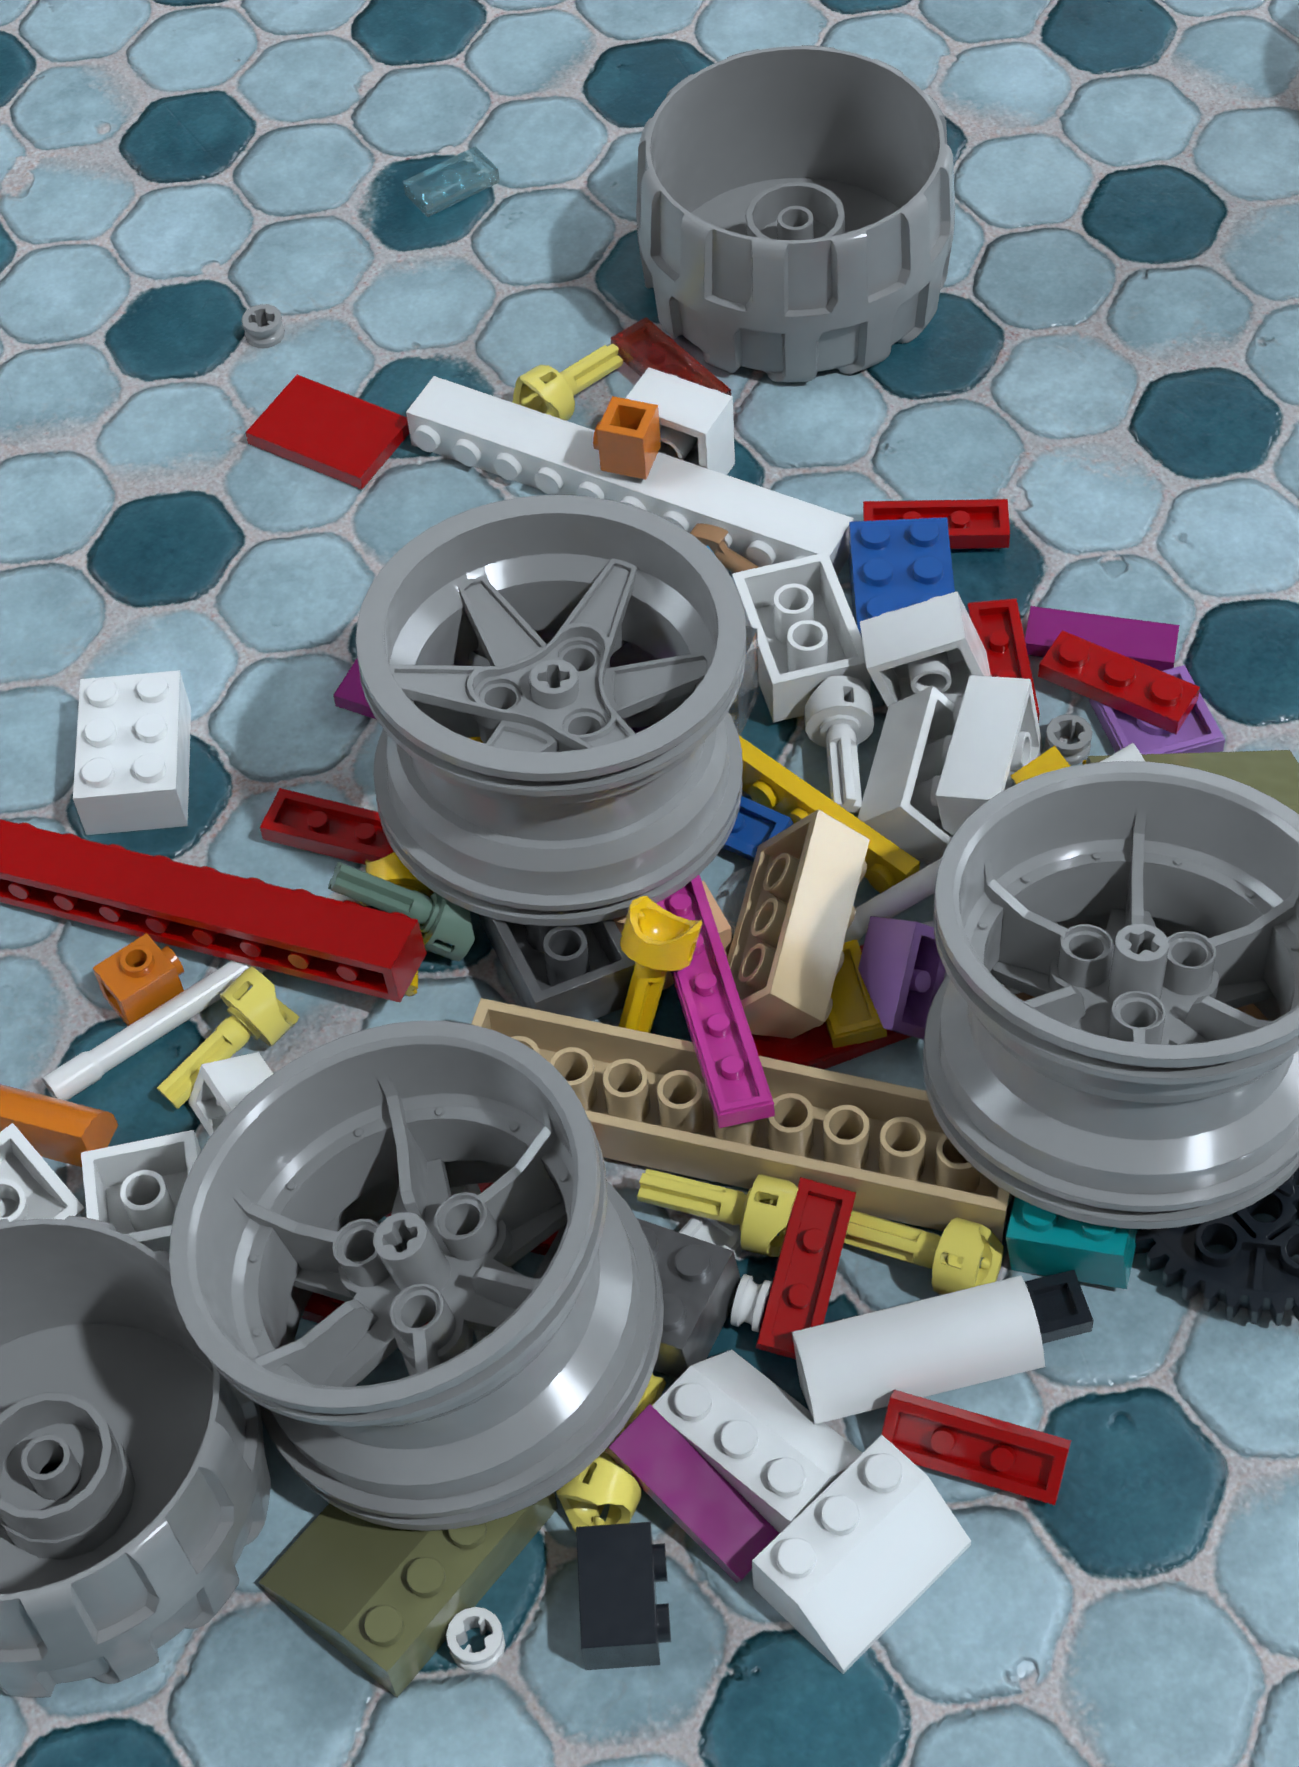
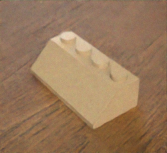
M819 809L760 844L756 852L727 958L751 1034L793 1039L815 1027L821 1026L832 1010L833 1000L830 997L835 977L844 962V952L842 949L847 929L852 924L856 914V908L853 904L858 885L867 870V863L864 860L870 839Z

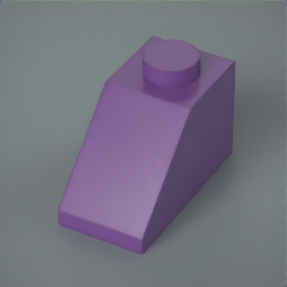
M870 916L858 970L883 1028L924 1040L927 1016L933 999L944 980L946 971L938 953L934 927L915 921Z

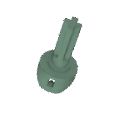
M340 862L335 866L328 889L388 913L400 912L410 918L418 919L426 951L454 961H461L466 956L475 940L469 910L448 901L435 892L429 897L419 891L406 889Z

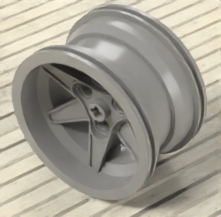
M539 495L493 502L447 518L408 542L380 570L370 585L360 609L356 631L357 657L365 698L374 717L383 728L375 752L373 771L378 815L391 848L403 865L419 881L448 901L493 919L536 926H574L625 916L628 913L632 900L641 896H648L653 902L658 903L686 886L714 860L726 843L735 825L741 803L742 748L737 729L728 711L738 694L744 674L746 660V616L742 599L734 580L721 561L701 541L667 519L628 504L587 496ZM632 727H648L636 734L631 729ZM469 737H480L484 743L469 739Z
M1145 761L1097 762L1046 772L1000 792L972 813L953 835L944 851L938 868L933 911L934 935L938 953L948 975L938 989L927 1016L923 1051V1077L927 1097L942 1130L958 1152L989 1180L1023 1201L1069 1219L1117 1228L1161 1229L1204 1223L1251 1206L1275 1191L1299 1168V814L1271 796L1227 777L1174 764ZM1002 984L1035 998L1022 1001ZM1253 1003L1268 1020L1256 1019L1235 1008Z
M451 1021L392 1023L340 1037L291 1061L245 1096L214 1131L190 1170L174 1213L170 1234V1276L177 1308L187 1330L216 1370L234 1388L250 1400L260 1404L262 1421L270 1438L292 1469L309 1488L342 1511L374 1524L397 1529L421 1531L457 1529L483 1524L508 1516L549 1496L583 1472L621 1432L637 1408L649 1384L658 1358L663 1333L664 1301L657 1261L642 1227L628 1203L607 1182L601 1146L582 1103L567 1080L539 1053L518 1040L491 1029ZM493 1183L479 1195L468 1192L451 1195L450 1188L468 1184ZM391 1213V1216L387 1217L383 1222L377 1223L378 1220ZM567 1224L558 1250L542 1278L526 1277L509 1268ZM313 1292L345 1302L304 1336L295 1341L301 1317ZM474 1329L490 1333L473 1346ZM399 1348L410 1376L374 1385L356 1386L391 1353Z

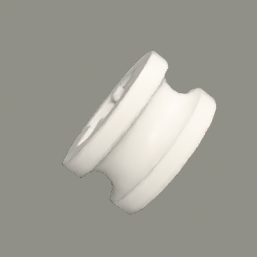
M747 1274L742 1276L732 1306L731 1325L740 1327L743 1322H747L752 1326V1331L760 1332L772 1281L765 1280L762 1284H756L753 1281V1276Z
M472 1607L456 1614L449 1623L446 1633L450 1654L459 1667L465 1671L478 1673L487 1671L497 1665L504 1653L505 1639L501 1623L495 1614L485 1608ZM479 1627L482 1635L487 1630L492 1633L484 1638L486 1648L480 1652L473 1653L470 1644L464 1650L460 1647L468 1641L466 1632L471 1628Z

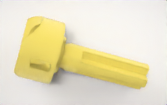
M614 344L608 347L604 345L561 372H558L549 365L540 364L517 378L513 403L565 421L569 420L575 409L574 396L622 366L623 359L618 356L619 348Z
M251 966L246 969L220 994L221 999L229 1007L227 1011L231 1016L224 1019L215 1028V1031L157 1087L158 1091L177 1109L190 1098L201 1064L230 1058L249 1041L251 1036L256 1040L260 1038L272 1047L297 1023L299 1016L276 998L275 985L254 967Z
M646 1169V1172L642 1173L639 1181L640 1189L637 1194V1200L731 1225H740L742 1250L770 1257H779L798 1187L789 1180L759 1174L752 1188L745 1194L742 1191Z
M854 1210L851 1212L844 1244L932 1269L933 1291L939 1295L996 1282L1001 1268L1004 1246L989 1228L958 1217L952 1219L946 1226L942 1236Z
M652 1373L649 1384L637 1408L616 1438L649 1404L653 1405L661 1397L666 1386L664 1378L654 1376ZM605 1451L583 1472L556 1491L575 1532L576 1527L630 1523L642 1496L641 1487L636 1479L622 1469ZM608 1504L610 1507L604 1521L600 1518L604 1506Z

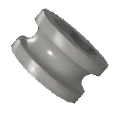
M269 304L256 305L246 310L242 316L245 337L251 346L269 348L277 345L284 338L285 329L282 324V315L275 306Z
M1065 714L1057 716L1047 726L1045 751L1055 745L1069 765H1077L1083 762L1090 753L1093 733L1091 725L1078 715ZM1070 736V741L1076 738L1077 743L1067 744V739L1061 742L1060 737Z

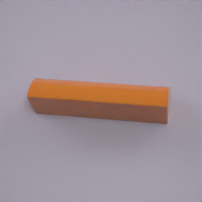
M0 1084V1132L13 1123L41 1157L82 1167L81 1152L108 1147L118 1127L117 1120L111 1112Z

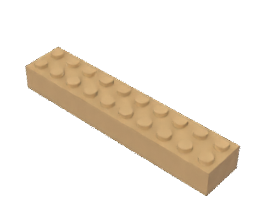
M480 998L471 1024L497 1031L518 1040L539 1053L560 1072L582 1103L587 1117L593 1126L604 1158L747 1189L752 1188L759 1174L789 1180L796 1186H798L800 1177L857 1192L852 1209L854 1211L939 1231H944L949 1222L958 1217L989 1228L1002 1244L1013 1195L997 1186L976 1170L958 1152L937 1121L925 1090L759 1056L773 1098L775 1116L719 1128L693 1042Z

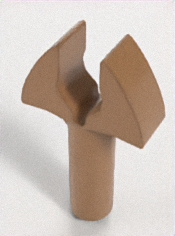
M697 523L690 532L705 546L708 545L731 573L759 567L727 547L725 544V537L728 534L727 530L714 525Z

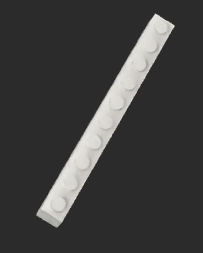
M433 376L406 411L411 444L423 451L433 452L459 461L466 466H473L499 475L506 480H513L534 487L546 494L587 496L635 506L659 515L689 533L697 523L723 528L728 531L725 537L727 547L759 567L828 552L838 576L849 558V522H853L854 518L660 452H658L646 480L601 471L599 450L593 447L595 430Z

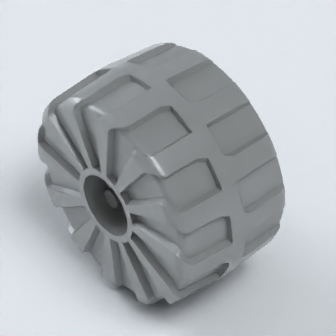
M810 45L756 49L735 54L695 74L689 75L667 93L665 100L658 107L653 118L648 119L638 147L636 204L638 243L645 285L647 289L654 288L658 318L661 325L673 339L683 335L694 345L702 349L706 363L730 373H734L740 366L765 371L769 378L775 382H808L815 379L818 371L835 368L843 374H853L884 361L890 355L891 346L896 342L903 344L915 339L926 328L937 311L940 290L947 278L955 225L953 153L947 145L945 117L930 95L925 94L914 82L904 76L903 72L887 63L831 47Z
M68 1216L65 1220L28 1219L9 1222L8 1218L0 1220V1687L9 1696L44 1698L51 1697L55 1685L59 1683L74 1682L94 1677L103 1683L115 1684L133 1677L156 1665L159 1662L158 1648L179 1634L184 1628L196 1629L210 1622L239 1584L235 1565L244 1546L253 1542L265 1524L271 1486L264 1451L260 1404L250 1400L234 1388L216 1370L187 1330L177 1308L171 1285L169 1253L165 1250L154 1252L139 1241L117 1232L111 1223L78 1216ZM52 1464L59 1466L51 1473L42 1474Z

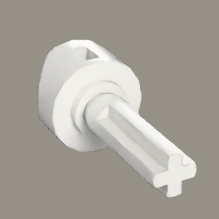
M830 676L818 686L805 705V730L811 741L819 746L826 747L831 800L848 812L859 813L862 806L857 745L865 741L873 732V705L869 691L860 679L850 676ZM850 694V702L844 701V696Z

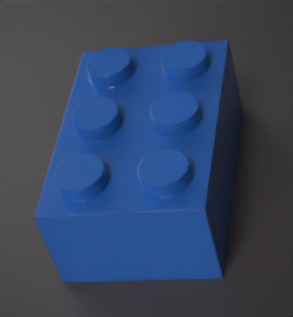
M947 517L849 522V573L852 613L860 635V621L955 592Z

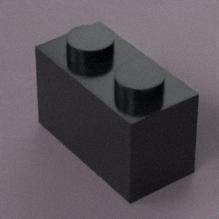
M651 1522L576 1527L580 1636L585 1670L661 1665L659 1643L671 1642L669 1603L657 1604L656 1582H668L665 1543L653 1544Z

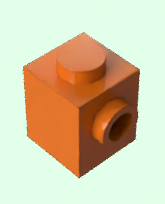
M612 396L602 420L596 425L593 437V447L599 450L601 471L647 479L661 447L658 405Z
M147 933L92 967L104 998L127 1026L184 991L179 975L184 973L180 960L169 946L166 945L160 949Z

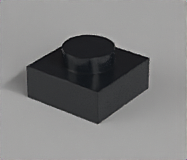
M1075 1270L1025 1282L1036 1313L1042 1344L1092 1331L1094 1320Z

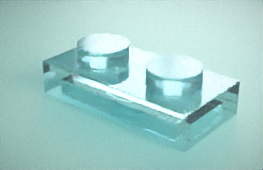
M475 146L404 180L403 184L405 195L427 217H430L499 183L500 179L498 168Z

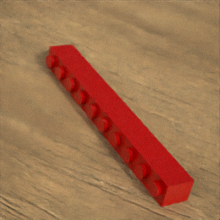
M0 819L1 903L137 937L147 933L156 942L399 1003L402 1001L427 954L418 919L410 918L400 912L388 913L363 907L350 900H334L314 895L304 889L293 890L265 883L254 877L243 878L219 872L208 866L197 867L173 861L162 855L151 856L127 850L117 844L106 845L82 839L71 833L60 834L36 828L29 823L22 822L18 824Z

